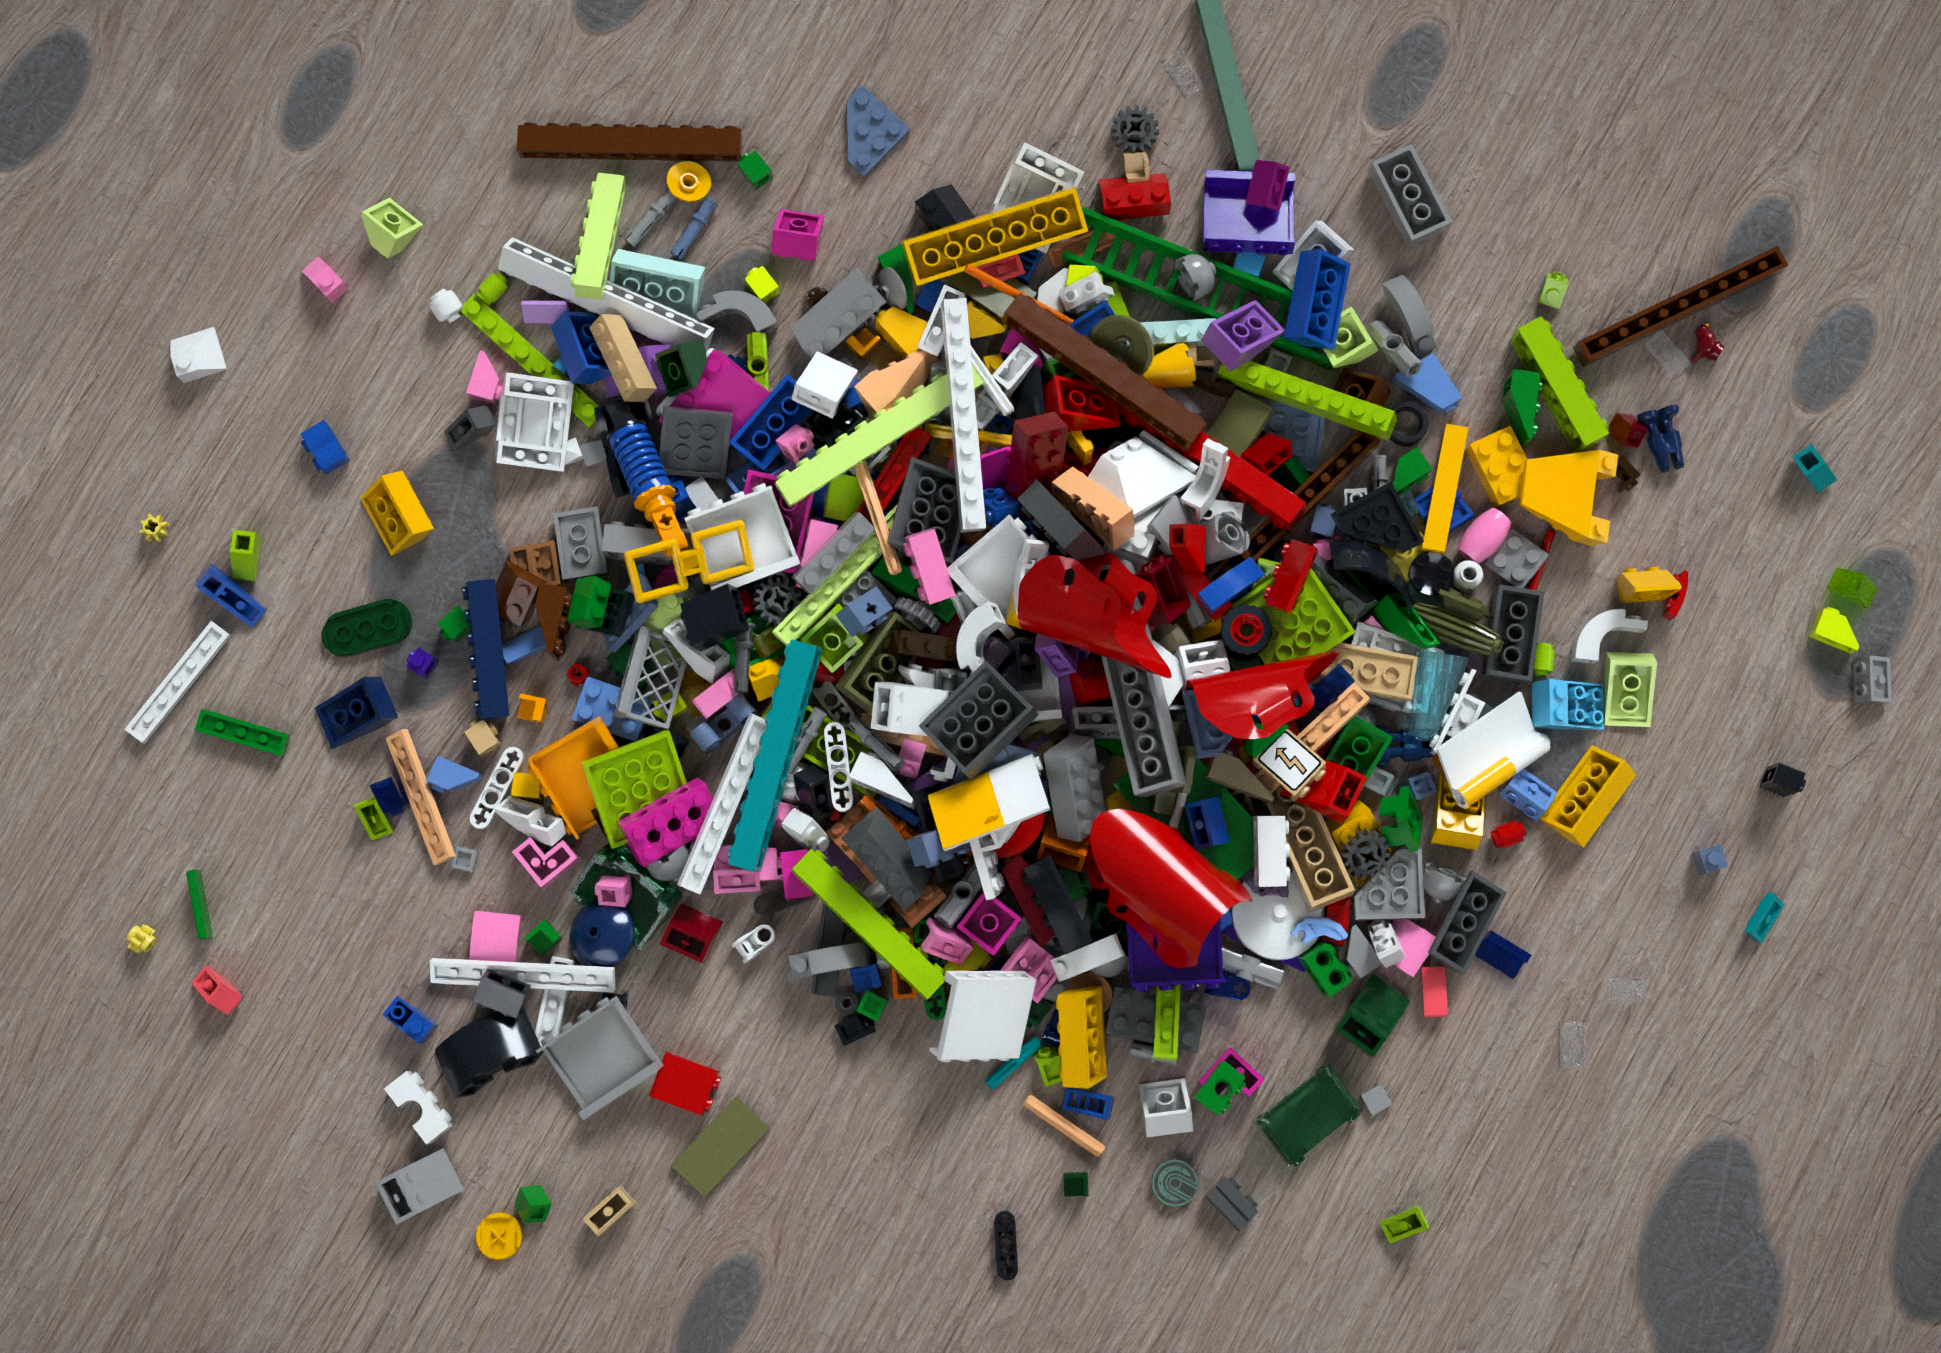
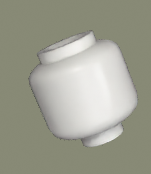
M444 288L430 297L429 308L439 322L448 320L449 323H452L461 316L459 312L462 310L463 305L452 290L446 291Z
M1471 560L1463 561L1454 568L1453 584L1458 590L1469 592L1476 589L1482 582L1483 570L1476 562Z

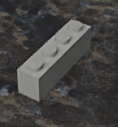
M855 512L791 578L807 594H812L876 528L860 512Z

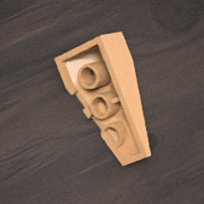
M922 349L907 355L904 360L898 363L895 361L889 363L888 367L881 371L876 369L870 372L858 382L854 388L869 416L874 420L873 415L884 408L886 411L894 407L893 403L903 396L905 399L913 395L912 391L920 385H924L929 378L934 361H938L936 355Z

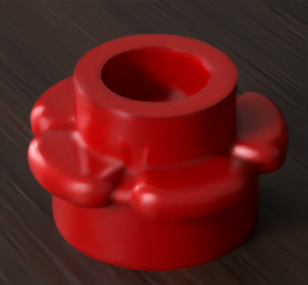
M575 663L568 670L567 677L573 685L585 684L589 669L585 665L582 666L580 663Z

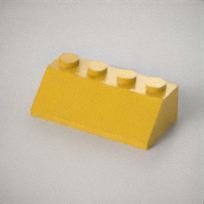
M1591 745L1558 790L1547 811L1539 819L1567 840L1584 848L1637 774L1625 760Z
M1102 986L1069 989L1058 994L1056 1000V1009L1059 1011L1057 1031L1060 1034L1058 1052L1061 1057L1060 1078L1062 1079L1063 1087L1089 1089L1107 1078Z

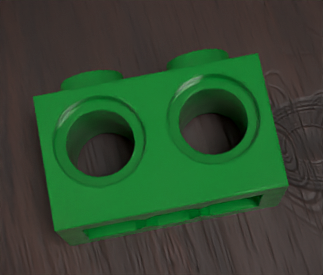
M1318 942L1299 956L1298 960L1322 996L1331 997L1352 980L1348 976L1350 974L1348 968L1336 958L1337 952L1333 946ZM1319 953H1322L1324 959L1319 965L1316 958ZM1332 972H1335L1336 980L1331 984L1329 976Z

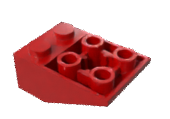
M1324 760L1326 762V774L1319 782L1314 781L1309 786L1311 789L1304 798L1298 797L1295 801L1343 824L1349 817L1367 777L1348 767ZM1282 787L1280 793L1291 798V794Z

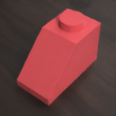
M205 965L192 981L193 986L209 1004L227 1015L238 1006L243 997L232 984L208 965Z

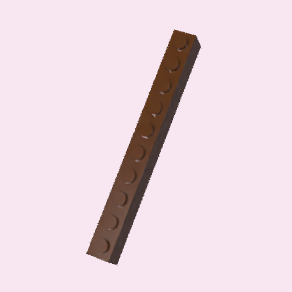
M529 122L524 125H518L517 152L520 158L740 162L743 136L741 129H737L735 126L715 128L714 126L705 125L702 128H693L690 125H681L680 128H671L669 125L649 127L644 124H638L635 127H626L623 124H614L613 127H607L602 124L582 126L578 123H571L569 126L548 123L544 126Z
M1776 246L1578 341L1573 350L1584 368L1780 274L1788 266V263L1779 247Z
M1019 293L1004 312L1002 319L1004 324L1188 452L1203 432L1207 423L1199 414L1190 412L1180 401L1173 400L1166 395L1163 389L1147 382L1143 375L1136 374L1130 370L1123 361H1117L1110 356L1106 349L1097 347L1087 336L1080 335L1073 330L1070 324L1060 321L1050 310L1043 309L1037 305L1030 296Z
M1358 430L1293 493L1306 502L1304 513L1289 531L1285 528H1278L1272 523V519L1268 517L1249 535L1250 543L1246 551L1240 555L1223 560L1206 577L1211 582H1214L1250 557L1257 564L1259 558L1265 557L1376 450L1381 440L1377 436Z

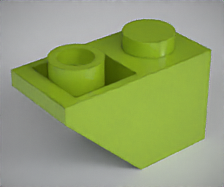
M233 530L230 547L232 579L256 582L263 538L258 533Z

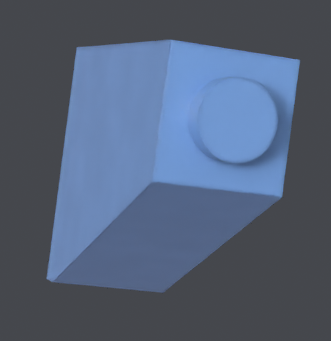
M1434 353L1420 360L1422 368L1415 376L1406 377L1400 372L1392 379L1395 386L1438 414L1444 411L1447 413L1454 411L1459 407L1458 403L1462 399V396Z

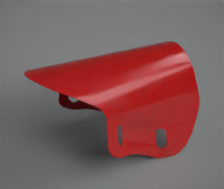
M1105 552L1103 555L1079 560L1059 555L1046 556L1036 562L1021 580L1018 595V621L1022 629L1165 678L1172 677L1170 668L1157 652L1145 631L1146 624L1157 603V591L1150 582L1131 573L1114 554ZM1109 563L1110 569L1106 578L1103 581L1099 580L1104 565ZM1072 568L1075 571L1074 581L1071 586H1066L1063 582L1065 572ZM1144 592L1146 599L1140 610L1134 609L1133 603L1137 594Z
M1340 650L1190 679L1186 682V690H1194L1199 710L1203 717L1222 732L1235 737L1231 739L1225 749L1233 752V757L1241 760L1239 749L1244 746L1245 739L1269 737L1285 723L1294 735L1297 736L1299 734L1295 719L1306 715L1314 705L1315 698L1308 685L1337 658ZM1300 693L1303 702L1300 707H1295L1293 701ZM1252 714L1260 718L1263 725L1262 730L1255 726L1251 717ZM1250 756L1251 762L1248 765H1244L1254 773L1258 769L1253 766V757ZM1210 757L1204 759L1209 762Z
M1124 809L1103 812L1092 823L1090 844L1097 867L1110 891L1107 901L1108 910L1117 918L1126 921L1144 939L1157 957L1171 967L1183 969L1196 966L1202 944L1217 921L1235 904L1245 901L1252 902L1249 892L1234 876L1217 868L1189 844L1182 832L1175 827L1167 826L1142 813ZM1117 906H1127V911L1125 913L1116 912ZM1155 936H1156L1157 942H1158V945H1157V948H1156V949H1155L1154 943H1153V940H1154V937H1155Z

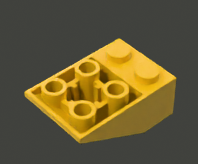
M1439 773L1438 793H1436L1432 820L1431 843L1477 850L1483 836L1485 796L1467 809H1463L1455 801L1446 777Z
M1360 800L1355 802L1349 817L1343 824L1331 818L1325 821L1338 852L1345 850L1342 842L1348 843L1350 841L1347 837L1348 835L1356 836L1355 830L1363 833L1364 828H1367L1369 831L1375 830L1379 835L1383 836L1370 808ZM1389 847L1386 851L1390 853L1391 857L1393 852ZM1385 857L1384 860L1387 862L1390 857ZM1367 874L1366 879H1362L1360 876L1355 878L1351 875L1358 887L1363 886L1372 878L1369 874Z

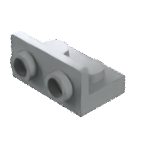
M1879 656L1854 658V702L1858 704L1867 702L1892 703L1890 658Z

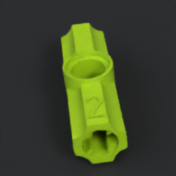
M752 332L747 334V366L749 375L770 391L766 333ZM758 363L764 365L763 370L759 372L753 370L754 365Z

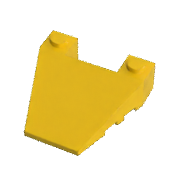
M1593 450L1525 460L1519 505L1538 518L1545 519L1552 524L1551 527L1555 530H1560L1568 535L1567 538L1571 541L1589 546L1608 543L1610 521L1592 516L1596 480L1616 477L1618 455L1603 450Z

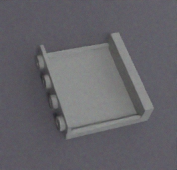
M617 996L611 1000L605 997L595 1004L596 1010L590 1012L589 1009L577 1016L578 1022L573 1025L571 1022H568L558 1029L560 1034L556 1037L550 1034L540 1041L542 1046L536 1050L537 1053L543 1050L582 1108L578 1113L583 1120L664 1066Z

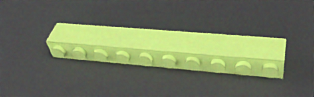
M972 366L975 391L983 385V381ZM939 373L931 379L933 383L925 387L922 384L912 391L913 395L905 399L903 396L893 403L894 407L888 411L885 408L873 415L875 419L868 424L866 421H863L854 427L855 432L849 436L847 433H844L836 438V444L830 448L825 445L815 452L817 456L811 460L806 457L796 464L798 468L792 472L786 470L779 474L775 486L789 508L950 407L947 374Z

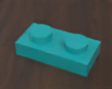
M1768 892L1765 898L1761 900L1754 916L1748 921L1744 931L1754 941L1762 943L1785 906L1784 903L1775 894Z

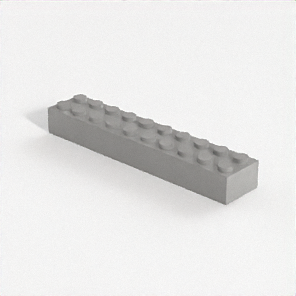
M1125 559L1120 560L1131 573H1136L1133 563ZM1110 564L1103 567L1099 580L1103 581L1106 578ZM1138 594L1133 603V608L1136 610L1142 608ZM1147 622L1145 631L1147 637L1153 644L1149 624ZM1102 656L1134 795L1146 798L1187 786L1161 676Z

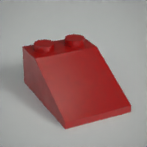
M1054 375L1043 388L1045 414L1055 412L1068 425V432L1120 426L1117 402L1087 381Z

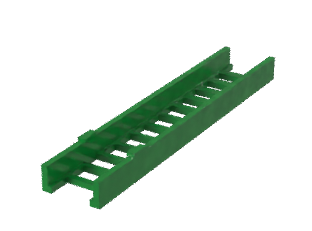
M1082 208L1086 225L1093 227L1094 231L1083 257L1065 250L1062 262L1069 265L1096 266L1103 279L1111 282L1116 281L1118 285L1202 319H1218L1224 316V314L1214 311V308L1226 281L1241 287L1231 312L1239 308L1245 291L1249 290L1261 295L1259 304L1262 307L1267 298L1282 304L1276 319L1281 324L1288 304L1291 303L1292 291L1087 208ZM1105 232L1114 235L1115 238L1104 264L1100 265L1091 261L1102 233ZM1123 240L1136 245L1124 274L1112 269ZM1145 248L1155 252L1156 256L1145 282H1142L1132 277ZM1189 254H1198L1214 264L1216 268L1214 277L1219 278L1220 281L1209 308L1194 303L1192 301L1193 297H1188L1187 300L1172 294L1181 273L1180 269L1175 270L1174 268L1166 290L1153 286L1165 257L1176 261ZM1281 336L1269 345L1328 370L1333 368L1328 356L1318 353V348L1316 347L1310 350Z

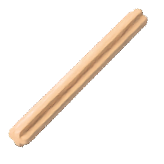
M866 460L855 466L854 470L872 524L876 528L875 533L890 575H897L902 571L895 547L887 543L890 532Z

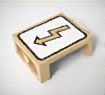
M1288 728L1255 759L1253 758V766L1259 771L1261 769L1266 771L1291 794V799L1294 802L1298 797L1304 798L1311 789L1309 786L1314 781L1319 782L1326 774V762Z

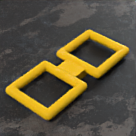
M736 520L694 532L691 535L693 548L680 552L678 541L674 538L626 551L624 559L635 601L643 603L685 591L689 587L686 576L699 572L703 584H710L752 572L755 566L744 521ZM737 530L745 564L709 574L701 540ZM670 549L678 583L643 593L634 559Z

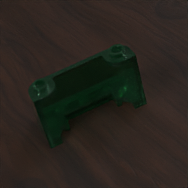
M608 843L594 854L568 894L578 904L590 905L592 902L598 901V896L595 895V884L599 882L602 876L625 877V875H630L633 895L624 908L629 912L634 922L635 938L633 947L642 950L677 907L683 895L670 882L654 878L646 866H641L636 861L633 853L624 846L611 849Z
M1324 1063L1315 1072L1316 1075H1310L1306 1081L1273 1107H1270L1268 1109L1269 1112L1266 1111L1252 1120L1287 1166L1293 1164L1296 1167L1306 1159L1304 1155L1343 1123L1346 1121L1351 1123L1360 1116L1358 1111L1361 1107L1329 1063Z

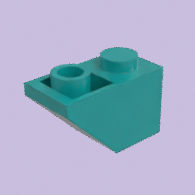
M1811 443L1791 456L1818 493L1837 481L1835 475Z

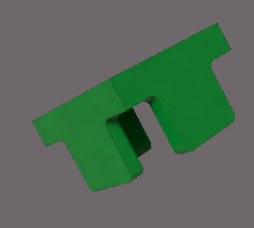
M1400 787L1399 795L1381 799L1380 816L1391 815L1397 822V825L1382 827V834L1389 846L1407 845L1409 852H1415L1419 850L1423 818L1410 787Z

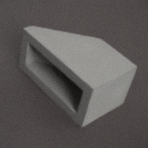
M1355 924L1349 928L1344 961L1350 972L1349 975L1352 978L1355 976L1357 979H1361L1382 963L1373 947Z

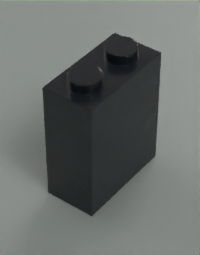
M728 583L680 604L682 610L681 619L687 630V642L690 646L700 651L749 631L739 589Z

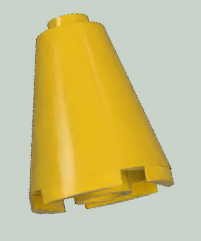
M1178 343L1155 355L1151 366L1143 374L1147 382L1160 388H1188L1194 386L1191 382L1196 380L1193 358L1187 357L1185 352L1189 351L1185 343Z

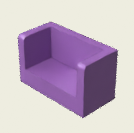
M1037 634L1035 651L1056 677L1077 672L1079 651L1076 648L1066 651L1059 641Z

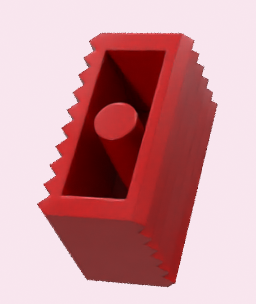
M1269 432L1256 441V444H1253V446H1250V448L1241 453L1242 459L1266 475H1269L1293 456L1291 441Z

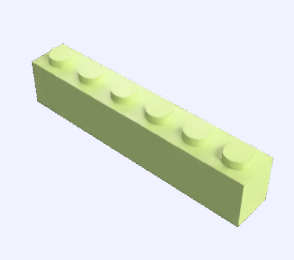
M598 173L596 181H592L591 194L593 197L592 200H588L587 213L589 215L588 218H584L583 222L585 234L580 236L579 250L581 252L575 258V268L577 270L576 274L571 276V287H574L575 297L603 300L626 191L625 177L622 175Z

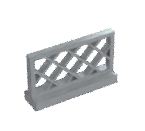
M640 626L635 633L613 716L620 719L625 717L668 730L687 661L683 657L677 660L674 659L669 650L674 646L666 636L649 631L650 628ZM650 638L658 640L663 649L653 653L649 646ZM665 651L671 663L661 667L655 656ZM652 659L657 670L647 674L643 664L645 661ZM673 665L678 674L677 678L669 681L663 670ZM660 673L666 684L655 688L650 677ZM646 680L652 691L642 696L637 686L639 682ZM668 687L672 697L670 700L663 702L658 691ZM654 694L660 705L650 710L644 698ZM638 701L641 702L646 711L641 715L631 713L632 705ZM662 708L666 715L665 723L656 721L652 712Z

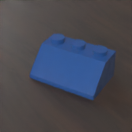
M564 311L551 326L571 383L592 384L612 376L589 328L600 316L599 314Z

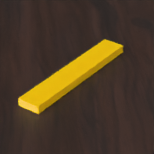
M1446 424L1422 551L1445 554L1469 427Z

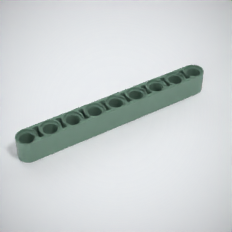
M1194 0L1236 171L1253 172L1255 161L1260 160L1221 2L1220 0Z

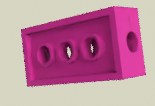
M697 777L619 820L617 824L636 861L645 867L697 838L713 798L705 782ZM694 807L693 812L688 815L689 809ZM674 818L673 823L668 826L669 820ZM654 829L653 834L647 837L649 831Z

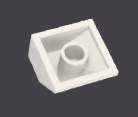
M214 327L171 340L170 356L176 376L183 383L227 370Z

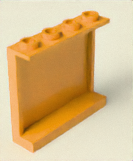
M601 716L596 717L528 757L529 766H527L529 773L533 779L538 777L541 782L539 788L545 798L548 796L553 801L551 808L557 817L560 815L563 817L566 832L569 836L573 834L576 840L579 839L581 832L597 824L591 810L596 808L581 762L620 748Z

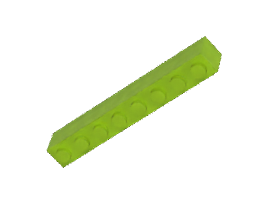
M1252 361L1233 371H1230L1222 363L1218 371L1220 379L1229 381V384H1234V387L1388 441L1397 422L1396 413L1393 410Z
M811 848L790 871L922 998L928 1000L945 982V971L937 963L932 965L927 960L928 954L923 952L920 947L916 949L909 942L912 939L902 930L899 933L893 927L895 923L886 914L881 916L876 911L878 907L869 898L865 900L860 896L861 890L853 882L848 884L842 878L844 874L836 866L831 868L825 862L827 858L818 849L814 851Z

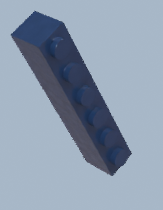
M495 579L465 582V587H462L463 600H467L468 609L464 610L465 623L470 624V632H467L468 646H472L473 655H469L470 669L475 670V678H472V690L477 692L478 701H474L475 715L479 714L480 719L510 716Z

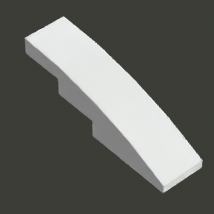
M1022 342L1019 343L992 375L1008 399L1039 357ZM985 388L978 395V400L975 402L977 427L980 431H983L1000 411Z

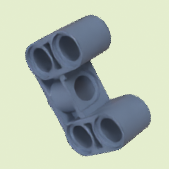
M743 693L731 699L726 705L727 709L710 723L703 722L690 733V736L706 755L716 750L726 739L743 727L749 713L758 715L757 710ZM723 720L731 721V727L727 731H722L719 728Z

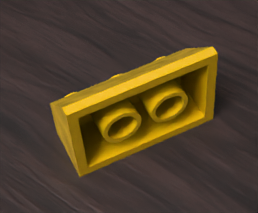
M403 471L380 476L360 497L391 556L423 540L434 529Z

